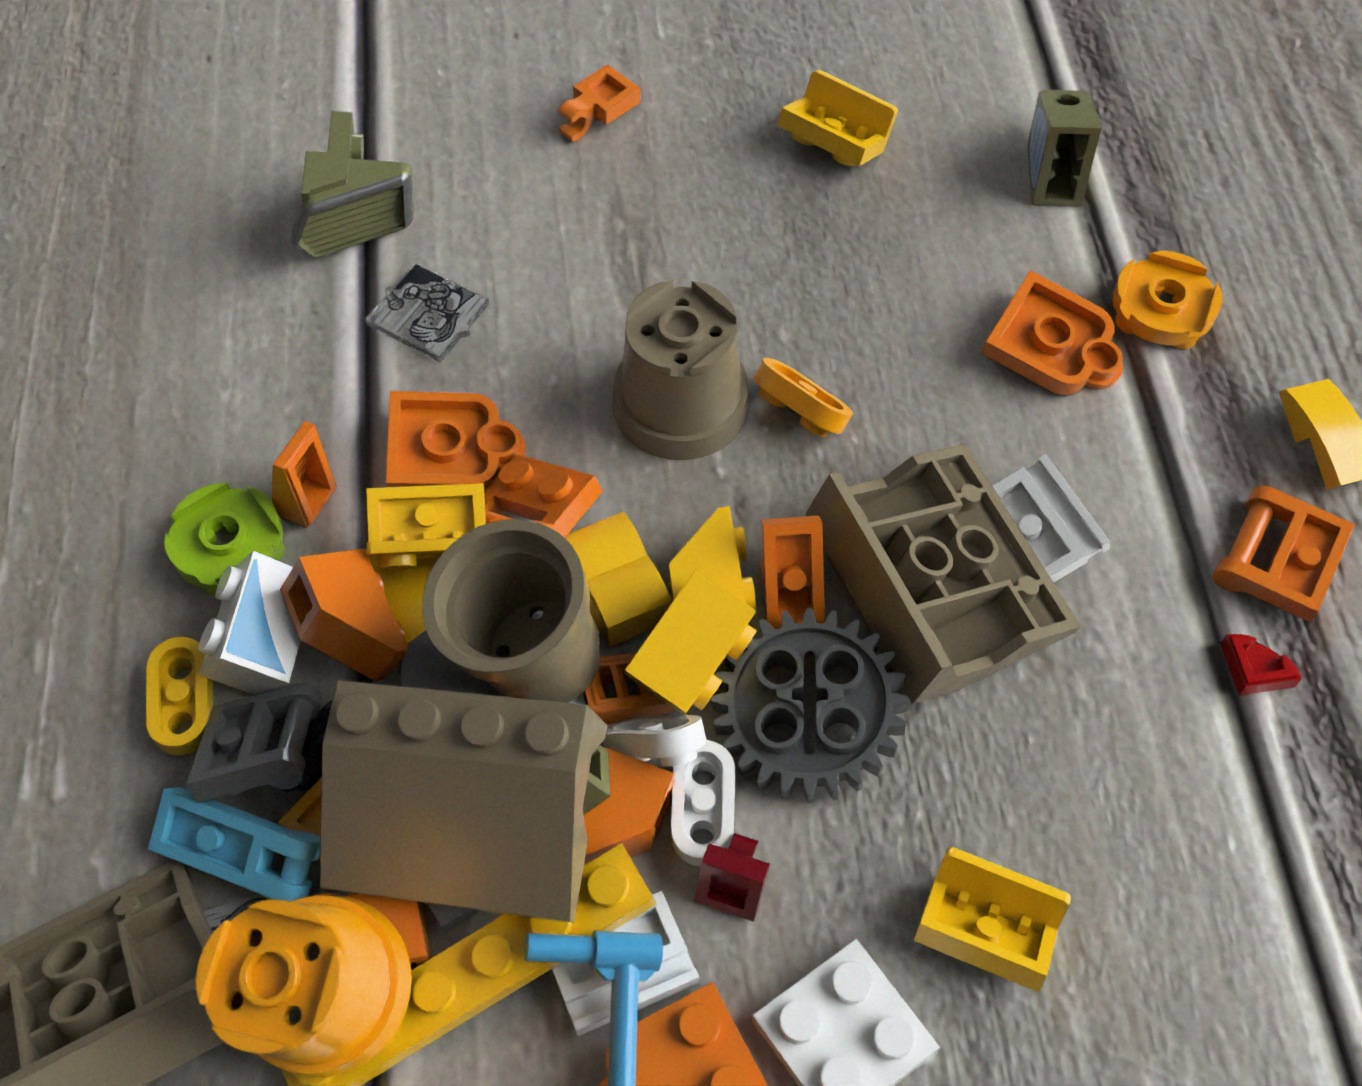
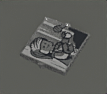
M415 262L394 286H388L385 289L386 296L365 318L367 326L441 363L462 337L465 338L470 335L469 328L488 307L489 300L487 297Z

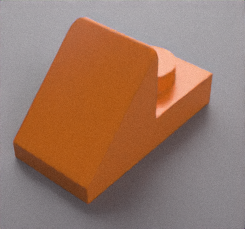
M818 515L761 519L763 562L759 563L765 620L774 629L782 627V611L787 610L795 624L803 623L806 609L812 608L816 623L824 624L825 600L821 518Z

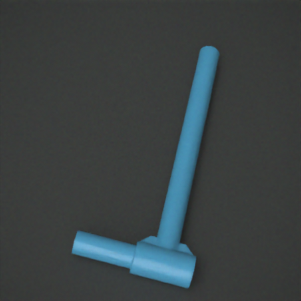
M593 931L592 936L527 933L524 944L525 961L588 963L591 969H594L603 980H611L608 1086H635L638 982L647 981L661 968L663 957L661 934Z

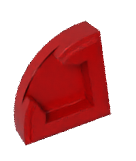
M1225 635L1220 645L1239 696L1294 688L1302 680L1297 667L1285 654L1282 656L1278 655L1270 648L1257 643V639L1250 635Z

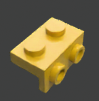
M816 70L811 73L804 97L782 107L776 126L790 132L791 137L801 144L816 145L832 153L833 159L841 164L860 167L884 152L898 109L896 106L822 70Z
M484 483L366 488L368 518L367 556L370 560H381V569L417 567L416 558L440 557L461 536L486 524Z
M948 847L931 886L913 941L1039 993L1048 974L1057 931L1069 908L1071 896L1067 892L957 848Z

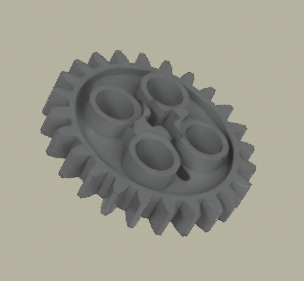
M807 608L803 623L795 624L792 616L785 610L782 611V627L774 629L765 619H761L759 621L761 638L758 640L752 638L743 651L744 654H741L737 660H734L729 655L725 656V664L732 672H716L715 674L716 677L722 680L718 688L726 692L713 695L711 698L713 710L725 713L714 720L716 734H732L724 741L723 747L729 751L731 756L743 752L737 764L738 772L742 776L750 773L755 768L760 770L757 780L760 790L763 791L774 779L781 781L782 799L785 800L792 794L795 785L803 786L807 803H813L816 789L819 786H825L833 801L838 800L839 782L846 780L857 792L862 790L861 770L865 769L879 777L882 774L883 764L877 753L894 758L897 754L898 744L888 735L900 736L905 734L907 721L895 714L908 710L909 697L896 694L895 692L904 687L906 677L904 673H887L894 666L895 653L890 651L876 655L880 635L876 632L863 640L859 639L860 621L857 619L849 623L844 630L838 628L837 611L832 610L824 624L816 623L812 608ZM809 654L815 657L816 751L813 754H807L804 751V657ZM778 666L787 667L795 674L792 680L783 684L771 683L764 675L771 668ZM840 666L852 671L855 678L846 684H835L827 680L824 674L832 667ZM781 722L793 727L796 733L788 741L777 743L767 739L763 732L771 724ZM844 723L851 726L857 735L849 742L837 743L827 738L824 731L832 724Z

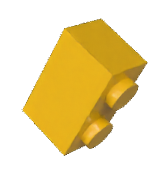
M695 569L629 663L624 674L682 715L686 714L692 705L702 711L722 683V680L713 674L725 656L729 655L734 660H737L755 635L757 630L749 626L748 623L756 613V610Z

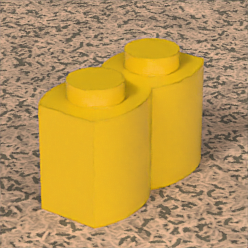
M624 511L568 533L565 539L576 551L588 582L591 616L597 625L598 632L602 634L607 645L612 647L654 629L671 605L672 599Z

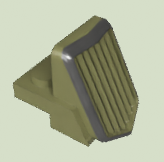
M331 111L327 152L306 151L301 192L303 203L293 224L291 243L313 258L328 255L403 230L413 221L412 167L403 162L364 160L363 134H354L352 112Z

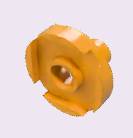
M1171 251L1151 252L1147 260H1141L1135 264V259L1128 262L1122 269L1113 291V306L1117 312L1115 318L1117 327L1122 332L1135 334L1146 341L1160 345H1170L1182 350L1194 346L1198 338L1205 335L1211 329L1222 306V290L1218 282L1213 287L1211 281L1205 277L1208 269L1192 257ZM1163 292L1172 295L1173 304L1159 299Z

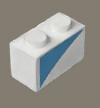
M253 551L236 567L230 565L226 568L218 583L215 594L216 599L222 601L217 619L212 618L209 621L200 639L198 650L204 653L205 657L199 675L253 695L282 688L289 683L301 640L280 588L291 572L292 566Z

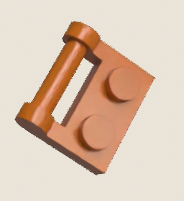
M516 454L510 462L502 467L497 477L484 490L486 524L513 519L501 515L503 511L549 526L563 537H566L603 490L594 475Z
M1257 486L1252 490L1247 500L1246 507L1249 512L1228 557L1219 560L1212 578L1219 587L1227 591H1244L1311 622L1321 607L1355 524L1275 488ZM1278 519L1287 523V526L1267 571H1264L1250 564L1270 520Z

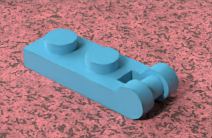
M174 787L163 789L148 850L271 899L294 901L309 897L312 882L307 879L311 861L319 859L321 837L310 832L289 829L213 799L197 803L189 790ZM274 852L286 856L282 872L270 868Z

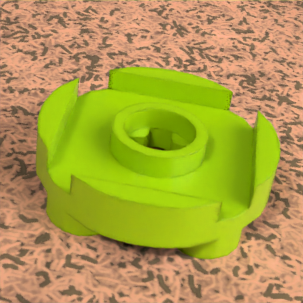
M215 483L194 491L176 506L171 515L174 523L169 529V537L165 532L164 545L168 557L183 579L192 585L203 588L207 594L215 596L218 583L226 568L230 565L236 567L253 551L277 561L282 559L285 553L282 522L272 501L257 488L246 485L247 490L241 488L230 489L228 483ZM225 528L229 533L239 530L231 542L224 545H214L217 542L215 533L218 530Z

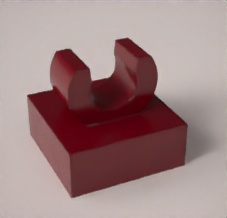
M734 833L728 849L709 843L701 862L694 902L754 922L761 903L770 863L753 858L758 846V840Z

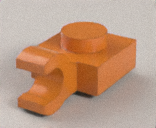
M605 65L573 86V99L566 101L558 109V113L568 120L567 123L559 127V132L571 142H574L586 134L594 119L597 118L603 124L608 125L640 103L641 88L610 65Z

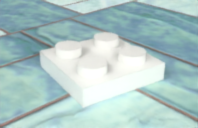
M857 939L752 1015V1023L798 1086H895L935 1055L940 1048Z

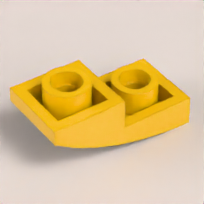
M1330 379L1280 391L1279 395L1295 443L1306 440L1311 441L1326 490L1362 481V421L1342 392Z

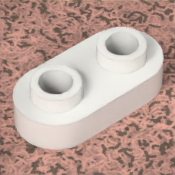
M645 715L607 725L606 737L602 742L604 748H610L644 762L659 758L661 766L670 767L695 760L698 757L696 750L703 747L707 740L701 716Z
M707 740L703 747L696 750L698 757L695 760L673 766L675 783L672 787V845L682 860L699 867L709 843L728 849L734 835V761L725 747ZM708 771L715 779L710 784L700 785L694 781L693 776L697 772ZM698 829H706L713 834L714 838L707 844H698L692 840L691 835Z

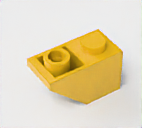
M730 506L718 507L670 561L669 595L672 602L694 570L697 569L756 610L752 577H742L739 561L747 560L745 533L743 527L733 528Z

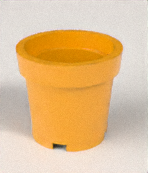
M309 896L294 901L262 900L247 906L250 908L238 914L231 921L225 920L212 933L199 959L196 974V991L200 1005H205L208 1016L214 1025L211 1028L222 1041L236 1049L256 1053L271 1065L292 1073L309 1077H331L355 1070L377 1056L391 1041L402 1023L409 1004L412 982L407 949L400 934L389 919L380 911L362 901L342 896ZM316 943L320 948V954L317 959L310 961L307 951L311 945ZM294 1007H299L302 1016L300 1021L293 1025L289 1020V1013Z

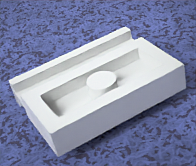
M1046 454L1039 457V462L1025 469L1023 467L993 485L994 490L1053 583L1086 564L1088 559L1101 551L1104 553L1110 549V540Z
M662 891L653 894L657 905L613 931L661 934L663 957L660 970L656 971L647 981L638 982V1010L699 984L698 972L692 964L688 949ZM562 962L552 968L577 1036L610 1023L611 980H603L594 969H591L588 963Z

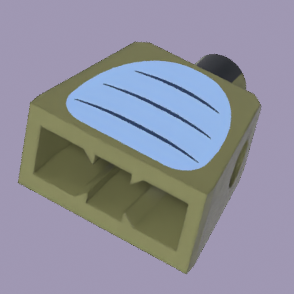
M1042 90L1038 93L1027 147L1032 205L1082 207L1102 129L1090 93L1073 90ZM1060 157L1065 165L1060 169H1054L1053 159H1059Z

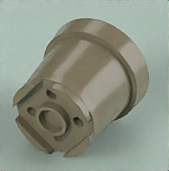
M673 280L660 282L642 291L629 306L625 324L623 360L619 364L615 375L612 406L614 417L620 430L631 443L641 450L654 456L672 460H690L705 457L730 444L741 432L747 421L750 409L749 387L745 368L739 359L738 327L735 310L732 303L722 292L708 284L691 281V287H673ZM682 359L685 360L686 363L677 364L675 361Z
M508 519L495 521L477 527L461 536L437 560L427 578L423 592V621L428 636L436 648L462 671L475 678L487 681L503 697L569 703L582 694L598 672L601 660V653L599 651L600 635L589 610L590 592L588 582L576 551L560 533L549 526L530 520ZM543 611L541 618L532 619L534 613ZM510 649L507 657L499 658L503 650Z

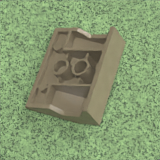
M966 444L913 455L885 477L847 486L839 472L831 473L805 513L806 516L819 515L821 518L823 547L873 634L877 632L880 635L879 646L883 653L890 651L895 653V662L892 669L894 672L905 674L906 678L903 688L912 704L960 690L1076 633L1081 627Z
M337 680L322 749L320 888L330 891L574 923L588 843L583 803L591 756L605 739L607 724L588 705Z
M172 860L0 947V1086H144L214 1047L225 1043L211 1028L214 1025L208 1016L205 1005H200L196 991V974L199 959L213 931L186 864Z

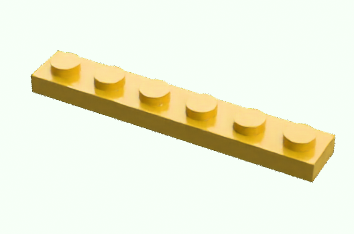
M620 843L584 865L574 923L503 914L411 970V994L402 1023L387 1046L369 1062L345 1074L331 1077H309L281 1069L288 1086H362L562 963L525 961L524 944L527 933L592 936L593 931L613 932L657 905V902L625 847Z

